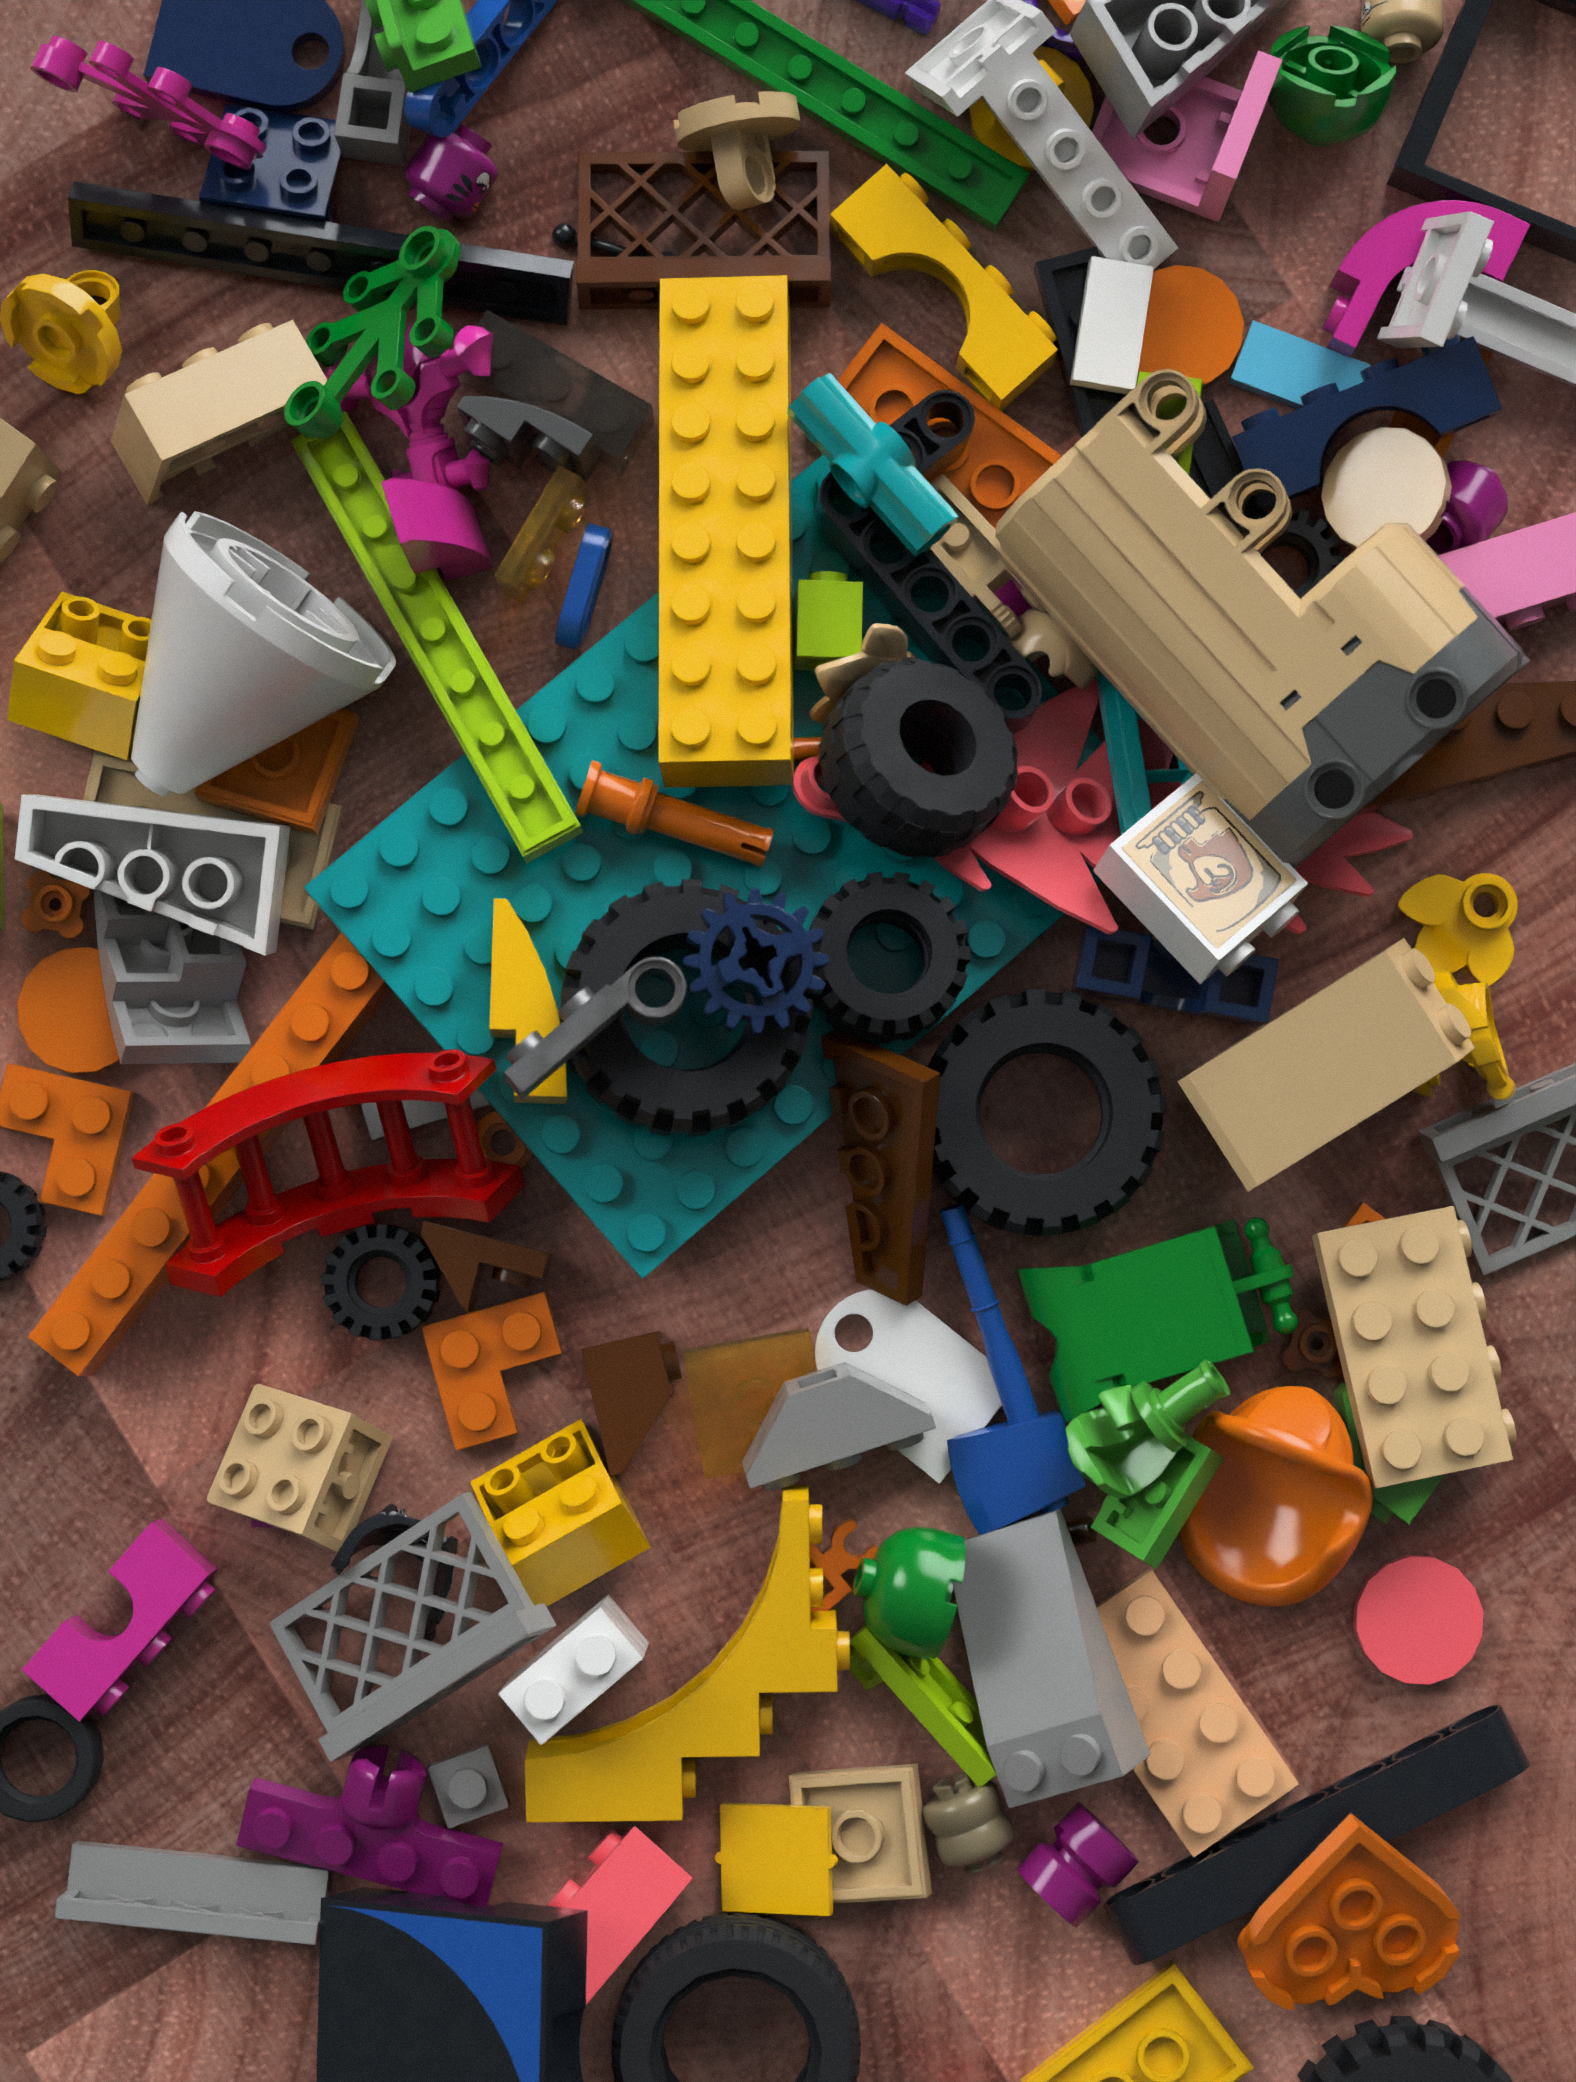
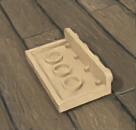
M1454 1206L1314 1234L1312 1239L1364 1467L1372 1489L1513 1460L1511 1447H1514L1517 1441L1515 1424L1509 1410L1506 1408L1501 1409L1496 1384L1500 1383L1502 1378L1501 1365L1495 1348L1492 1345H1486L1481 1321L1485 1320L1487 1316L1486 1301L1481 1286L1477 1282L1472 1283L1466 1260L1472 1254L1471 1237L1466 1223L1463 1220H1457Z

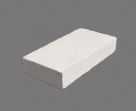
M1091 256L1088 262L1070 385L1121 394H1128L1136 387L1154 271L1153 266Z

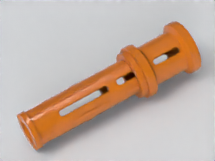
M592 760L575 810V816L584 818L590 813L625 825L626 832L633 835L637 833L643 834L644 830L648 829L762 868L766 858L765 853L769 850L774 828H765L657 792L659 785L653 784L654 780L644 777L640 782L604 771L600 762Z

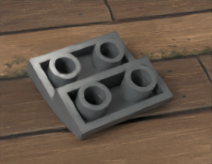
M463 396L456 406L465 427L463 432L471 439L468 444L472 450L475 448L479 453L488 458L490 463L498 467L501 466L504 460H507L520 469L534 449L538 452L535 460L557 477L567 480L572 473L584 482H587L600 462L593 434L552 412L509 399L487 396Z

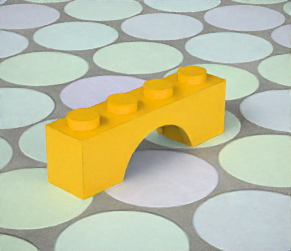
M885 164L830 214V232L871 277L892 270H917L934 276L952 290L963 308L967 324V336L959 351L956 369L983 398L1002 411L1054 365L1058 351L1053 344L1057 339L1056 335L1039 314L1031 311L1026 315L1010 298L1014 294V290L999 270L992 265H988L984 269L968 252L972 247L969 239L953 221L946 219L941 223L925 206L929 202V198L919 183L905 172L899 177L888 164Z

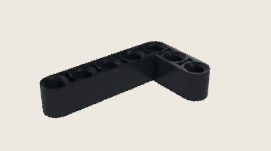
M940 390L925 397L890 425L908 445L916 460L915 468L928 482L955 462L965 451L975 422L974 409L969 400L960 393L951 390ZM934 418L948 419L955 424L958 434L948 438L937 436L930 430L927 422ZM829 472L821 483L814 509L815 521L821 532L932 663H940L956 669L960 675L969 680L976 681L986 690L984 693L994 704L997 703L994 698V690L1000 687H1011L1020 692L1025 700V708L1019 711H1009L1003 709L999 704L998 706L1005 715L1007 726L1012 734L1024 729L1040 705L1043 694L1041 681L1035 671L931 548L915 557L870 506L866 508L861 507L859 512L851 515H844L834 510L829 499L845 492L839 486L832 473ZM877 542L892 543L900 550L902 559L890 564L880 562L872 555L870 547ZM919 590L932 591L940 597L943 609L931 613L921 611L914 605L911 595ZM958 639H972L983 649L984 658L974 662L962 660L956 655L952 643Z

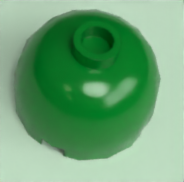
M1330 25L1329 36L1317 35L1308 37L1310 26L1297 27L1280 35L1272 45L1270 55L1282 59V63L1267 99L1279 123L1308 144L1319 147L1345 143L1368 133L1386 111L1393 91L1396 65L1392 68L1389 65L1391 52L1388 48L1366 33L1342 26Z
M914 1526L897 1530L883 1540L873 1559L861 1558L854 1578L853 1595L863 1597V1618L871 1633L888 1648L919 1659L930 1660V1658L935 1659L939 1656L947 1640L957 1609V1604L950 1603L953 1581L963 1582L966 1553L964 1537L936 1528Z

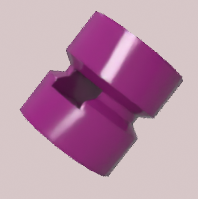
M1077 1802L1054 1827L1057 1840L1053 1844L1040 1842L1016 1867L1025 1881L1061 1917L1075 1928H1078L1101 1903L1099 1889L1102 1886L1115 1888L1139 1863V1860L1124 1843L1080 1802Z

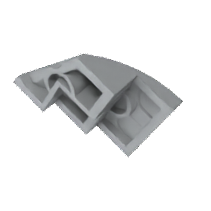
M95 889L94 906L101 973L109 1019L120 1064L240 1063L249 1052L251 1046L237 1003V996L247 964L241 945L216 935L207 934L189 927L185 923L154 911L150 912L134 906L125 900Z

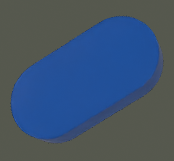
M588 523L560 613L555 636L556 645L578 650L582 648L585 642L611 553L614 533L611 532L610 528Z

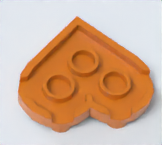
M1350 1813L1259 1907L1248 1925L1240 1932L1238 1947L1244 1957L1246 1970L1255 1986L1268 2001L1287 2010H1295L1294 2004L1308 2005L1323 1999L1330 2006L1338 2003L1355 1989L1374 1998L1384 1999L1382 1992L1397 1993L1413 1988L1416 1994L1423 1993L1446 1976L1459 1957L1460 1949L1456 1945V1939L1460 1929L1458 1920H1461L1460 1913L1437 1882Z

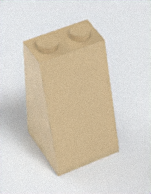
M1404 938L1220 1052L1177 1081L1248 1192L1454 1065L1475 1048L1469 1039L1471 1030L1466 1018L1456 1006L1446 1004L1433 983L1435 981V974L1431 964L1422 952L1416 948L1411 949Z

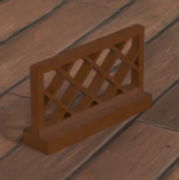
M829 150L771 151L776 186L773 199L789 213L768 233L762 230L745 214L750 208L739 211L732 208L724 199L721 191L714 186L718 179L713 151L578 153V259H576V286L580 310L660 309V279L780 275H787L790 308L830 307ZM789 171H817V187L799 204L776 185ZM618 172L631 186L609 206L592 190V173ZM636 172H645V173H644L642 176H640V175L637 174ZM665 172H681L695 184L673 205L651 186ZM641 194L663 213L642 234L638 233L619 215ZM703 194H706L726 214L703 234L682 213ZM816 204L817 221L808 214ZM591 206L600 213L592 222ZM735 222L757 241L744 256H727L714 244ZM797 222H800L817 238V255H790L777 241ZM610 223L632 242L617 257H591V240ZM672 223L695 242L681 256H664L650 244ZM705 251L709 256L700 255ZM766 251H768L771 255H763V254H764ZM642 252V253H644L647 257H636V256L639 255V254Z

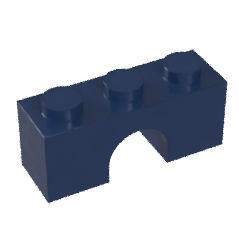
M1088 924L1082 930L1071 989L1072 993L1258 1028L1268 1023L1279 959L1252 954L1227 977L1218 969L1203 983L1199 984L1159 941L1151 939L1152 935L1120 929L1114 934L1109 935Z

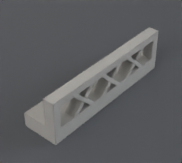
M77 1840L72 1844L67 1890L57 1898L55 1918L315 1945L320 1939L321 1898L329 1896L331 1871L302 1863Z

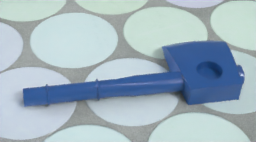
M957 1203L945 1207L939 1212L949 1238L947 1245L952 1247L972 1306L970 1311L975 1314L983 1338L987 1362L1007 1418L1005 1422L977 1429L947 1440L950 1466L957 1491L978 1534L983 1535L1037 1511L1040 1514H1045L1061 1509L1069 1504L1067 1496L1086 1487L1084 1478L1074 1468L1069 1456V1443L1062 1414L1055 1409L1042 1413L1038 1412L1018 1351L1002 1317L998 1305L1000 1299H996L976 1240L977 1233L973 1232L964 1203Z

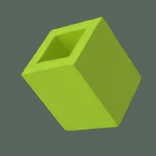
M834 571L814 572L809 575V580H798L793 603V670L815 671L818 665L851 656L861 651L863 582L847 581L848 576L846 574Z

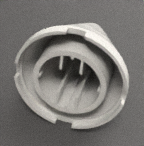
M197 511L193 512L186 524L185 520L188 516L183 512L179 513L164 536L131 755L133 763L138 768L135 773L136 778L145 787L161 796H167L170 791L184 794L380 688L396 665L394 653L374 627L341 597H338L333 604L322 593L306 582L310 576L308 571L247 532L223 520Z

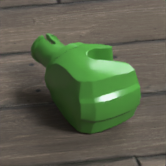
M1205 1359L1198 1367L1163 1391L1154 1388L1146 1381H1141L1134 1387L1126 1385L1100 1393L1098 1397L1103 1407L1080 1414L1065 1428L1069 1443L1068 1453L1074 1468L1082 1477L1093 1482L1099 1489L1113 1497L1126 1499L1141 1492L1164 1473L1177 1453L1187 1446L1188 1440L1184 1424L1221 1398H1226L1230 1395L1227 1383L1216 1367Z

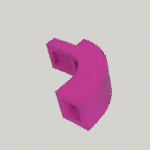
M1463 200L1425 202L1400 210L1381 220L1354 244L1329 285L1350 296L1351 299L1341 294L1337 297L1322 328L1333 334L1326 348L1351 357L1381 296L1401 280L1406 267H1413L1426 235L1425 232L1421 231L1426 218L1471 211L1494 221L1487 238L1493 241V248L1481 274L1500 282L1503 281L1530 223L1495 207Z

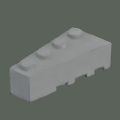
M1086 0L1069 35L1132 140H1134L1292 0Z

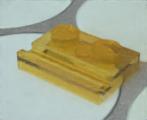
M558 465L494 575L499 587L502 588L501 592L524 604L532 588L538 589L542 585L554 564L556 556L553 555V552L565 533L570 534L575 529L586 509L588 501L585 500L586 494H584L585 490L580 476Z

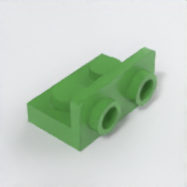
M365 0L374 27L376 29L384 27L385 30L374 34L385 68L388 72L399 68L409 93L482 67L462 0Z
M1187 1434V1446L1177 1453L1164 1473L1141 1492L1126 1499L1107 1495L1099 1514L1090 1527L1155 1569L1158 1568L1224 1460V1457Z

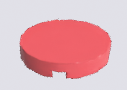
M1404 1555L1385 1563L1364 1580L1354 1601L1353 1629L1363 1653L1380 1672L1403 1683L1430 1685L1453 1677L1472 1660L1483 1636L1484 1611L1475 1587L1458 1568L1433 1556Z

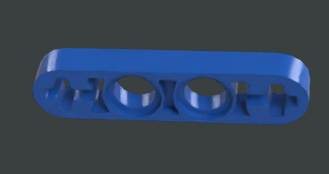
M478 0L466 16L482 67L411 93L407 91L404 114L410 127L441 138L449 136L460 125L558 0ZM509 6V10H508V15H507V18H506V22H505V24L503 25V18H504V15H505V11H506L507 7Z

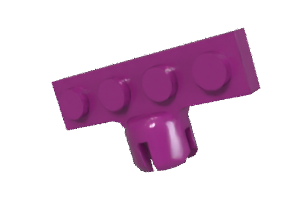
M369 1745L359 1749L353 1755L351 1763H349L343 1792L339 1797H328L254 1778L248 1791L236 1846L410 1892L442 1895L448 1899L465 1904L488 1905L504 1843L430 1824L421 1819L418 1808L426 1779V1770L421 1761L410 1752L402 1749L396 1771L392 1770L391 1776L383 1775L389 1746Z

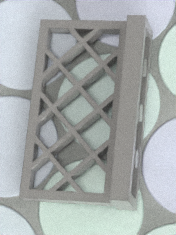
M1576 1062L1517 1087L1515 1096L1509 1101L1500 1102L1492 1098L1417 1131L1426 1154L1433 1159L1451 1206L1455 1208L1457 1220H1463L1468 1227L1472 1243L1471 1255L1478 1272L1483 1276L1576 1236V1203L1569 1220L1556 1226L1535 1219L1549 1184L1576 1195L1575 1186L1553 1178L1566 1143L1576 1146V1138L1570 1136L1576 1122ZM1563 1118L1558 1131L1546 1126ZM1535 1130L1555 1137L1541 1173L1511 1161L1521 1136ZM1505 1144L1500 1156L1488 1152ZM1477 1155L1497 1163L1483 1198L1462 1190L1453 1168L1454 1165ZM1508 1168L1538 1179L1524 1214L1494 1203ZM1467 1200L1479 1205L1475 1217L1471 1213ZM1493 1210L1519 1220L1520 1224L1511 1245L1489 1255L1481 1237V1232L1490 1211ZM1532 1226L1544 1230L1527 1238Z
M471 1492L460 1494L269 1622L328 1732L318 1740L330 1762L348 1757L363 1747L373 1745L557 1626L545 1603L533 1605ZM458 1515L462 1517L471 1534L467 1558L441 1550L446 1523ZM429 1535L427 1546L418 1543ZM404 1551L425 1557L418 1590L393 1583L397 1557ZM482 1556L484 1557L486 1563L481 1562ZM439 1562L465 1569L458 1602L432 1595ZM380 1568L378 1578L370 1575ZM479 1574L495 1578L508 1601V1604L494 1613L472 1607ZM355 1584L376 1589L370 1622L345 1615L349 1589ZM390 1594L416 1602L409 1634L384 1627ZM332 1600L330 1610L322 1607ZM430 1606L456 1614L451 1641L445 1645L424 1639ZM307 1616L328 1621L322 1653L306 1649L294 1626ZM470 1619L479 1621V1623L468 1629ZM342 1626L367 1634L361 1666L336 1658ZM381 1638L407 1646L402 1673L396 1677L375 1671ZM421 1651L430 1654L419 1661ZM333 1670L358 1678L354 1703L343 1712H340L329 1691ZM373 1683L381 1685L380 1688L371 1693Z

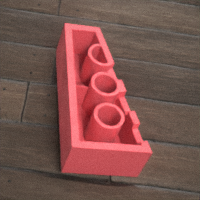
M636 1826L627 1828L622 1835L612 1828L587 1857L595 1866L578 1885L572 1879H568L546 1904V1906L588 1910L586 2005L693 1879Z

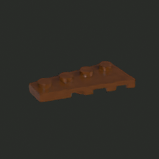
M836 1028L821 1036L824 1058L832 1059L834 1062L837 1084L828 1089L832 1114L841 1115L845 1145L837 1149L840 1173L846 1175L852 1188L853 1202L845 1206L856 1282L907 1306L922 1297L940 1072L840 1028Z

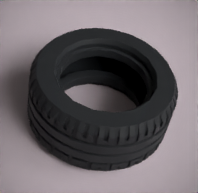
M726 1912L713 1917L712 1915L705 1916L698 1922L695 1919L684 1927L681 1926L674 1929L673 1934H667L657 1945L655 1944L649 1949L648 1954L643 1956L626 1983L620 1998L612 2034L611 2066L614 2073V2082H680L669 2067L663 2043L665 2025L680 2000L703 1983L730 1976L762 1980L787 1995L805 2020L810 2040L808 2058L795 2082H857L860 2067L861 2040L855 2001L852 1998L851 1990L845 1981L842 1971L840 1972L837 1969L838 1965L827 1955L822 1946L818 1947L814 1939L805 1936L796 1927L795 1929L790 1928L789 1923L778 1922L775 1918L769 1916L762 1918L759 1917V1914L750 1913V1915H746L742 1912H734V1915H728Z

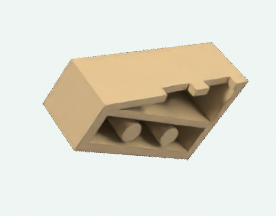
M293 319L274 328L271 323H263L245 332L238 339V344L220 352H217L214 347L206 348L189 357L182 364V369L164 377H161L158 372L150 373L130 384L126 389V394L123 396L111 443L148 506L164 497L160 489L163 482L192 466L198 476H201L216 467L211 458L212 456L245 441H248L249 445L253 447L290 426L285 420L284 409L293 391L309 381H318L324 386L327 378Z

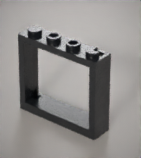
M1464 0L1386 185L1427 202L1463 200L1495 207L1530 223L1522 240L1523 242L1576 263V227L1424 165L1493 3V0ZM1534 0L1576 18V0Z

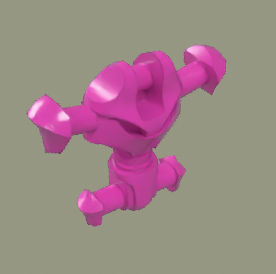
M414 321L410 323L405 332L403 371L415 381V391L410 401L398 410H390L371 394V383L377 374V352L366 367L365 373L360 375L340 402V408L343 412L346 411L348 413L357 407L360 399H370L372 409L380 411L391 418L400 427L407 439L409 438L411 441L408 443L410 448L405 449L412 472L405 473L398 469H392L390 479L420 480L440 484L457 491L462 485L472 483L473 488L481 492L489 486L488 471L490 460L475 448L470 451L466 458L459 460L455 440L453 437L448 438V434L444 433V424H440V420L442 417H445L450 399L461 386L458 378L459 375L469 370L474 376H490L493 334L483 327L467 325L455 337L453 341L454 349L450 350L448 348L442 355L436 358H428L413 346L409 340L410 330L416 322ZM341 361L328 367L324 371V375L326 376L327 380L336 370Z

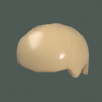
M1036 608L1028 609L1018 617L1022 630L1012 639L1006 636L1005 633L1003 634L1024 660L1028 658L1032 662L1046 654L1050 659L1048 673L1052 677L1055 676L1059 679L1068 677L1078 687L1086 689L1098 675V668L1046 610L1042 613Z

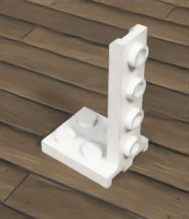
M987 0L905 72V75L919 93L957 117L979 99H982L1092 245L1097 247L1102 258L1153 266L1155 269L1178 249V246L1034 56L1033 52L1057 31L1042 10L1022 0Z
M1471 211L1426 218L1421 229L1426 235L1413 267L1408 266L1404 270L1396 290L1402 293L1389 326L1381 327L1377 339L1400 349L1443 347L1446 338L1451 340L1456 334H1458L1461 340L1474 336L1478 347L1576 388V314L1481 274L1493 248V241L1487 238L1494 221Z

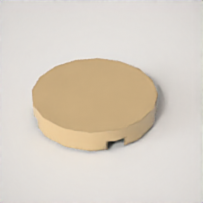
M1380 427L1357 435L1338 450L1325 472L1321 498L1326 520L1346 544L1358 548L1387 522L1409 523L1424 541L1436 532L1443 520L1441 515L1445 510L1446 502L1450 501L1452 485L1447 464L1425 438L1406 428Z

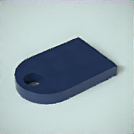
M162 0L143 76L147 83H150L156 68L163 67L190 81L193 86L189 93L248 107L292 113L317 104L335 87L344 68L346 57L345 40L339 21L325 0ZM308 41H319L329 48L327 61L317 69H304L295 62L297 50Z

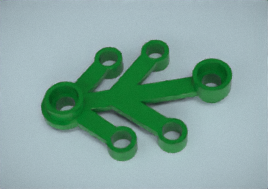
M423 226L412 232L400 249L399 260L372 272H358L348 280L343 290V299L358 313L334 323H320L311 330L307 336L306 343L315 359L323 366H332L339 362L345 355L349 343L356 341V343L324 386L318 381L305 382L297 387L288 398L284 409L285 420L302 435L310 439H327L337 432L344 417L343 410L340 408V402L377 352V374L371 383V394L390 410H398L410 401L415 391V381L403 371L406 313L416 300L417 321L410 330L409 340L411 344L428 358H436L450 347L454 338V331L442 319L443 283L449 280L456 271L460 257V243L451 232L445 229H436L433 226ZM396 288L390 297L384 301L386 291Z

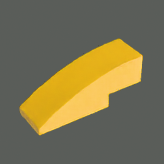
M494 898L490 1037L516 1038L515 1046H517L534 1031H537L544 1039L560 1025V1019L545 968L526 928L507 899ZM566 1063L523 1100L514 1091V1103L566 1104Z

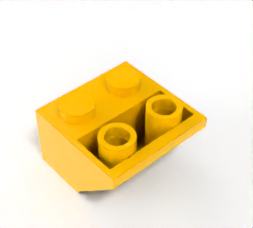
M61 591L14 660L7 720L128 760L132 754L152 620L98 604L86 597L74 596Z
M582 1418L470 1481L487 1522L533 1605L545 1603L547 1607L651 1548L627 1497L615 1476H610L607 1462Z

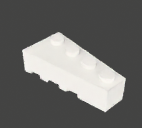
M38 794L21 795L15 860L93 890L102 891L125 900L134 906L150 912L154 911L185 923L189 927L213 936H219L266 956L276 953L291 826Z

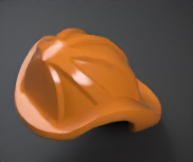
M1299 1386L1275 1387L1262 1391L1248 1398L1229 1415L1220 1411L1208 1413L1198 1423L1191 1437L1224 1457V1460L1178 1533L1187 1558L1205 1580L1223 1593L1240 1601L1266 1607H1284L1309 1599L1327 1586L1348 1562L1364 1533L1373 1506V1490L1370 1480L1360 1468L1354 1466L1351 1439L1341 1416L1330 1402L1318 1392L1308 1387Z

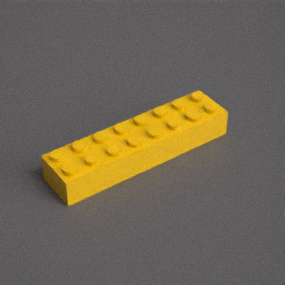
M787 275L660 279L659 766L665 788L792 785L794 773L791 418L787 414L788 406L791 404V316Z

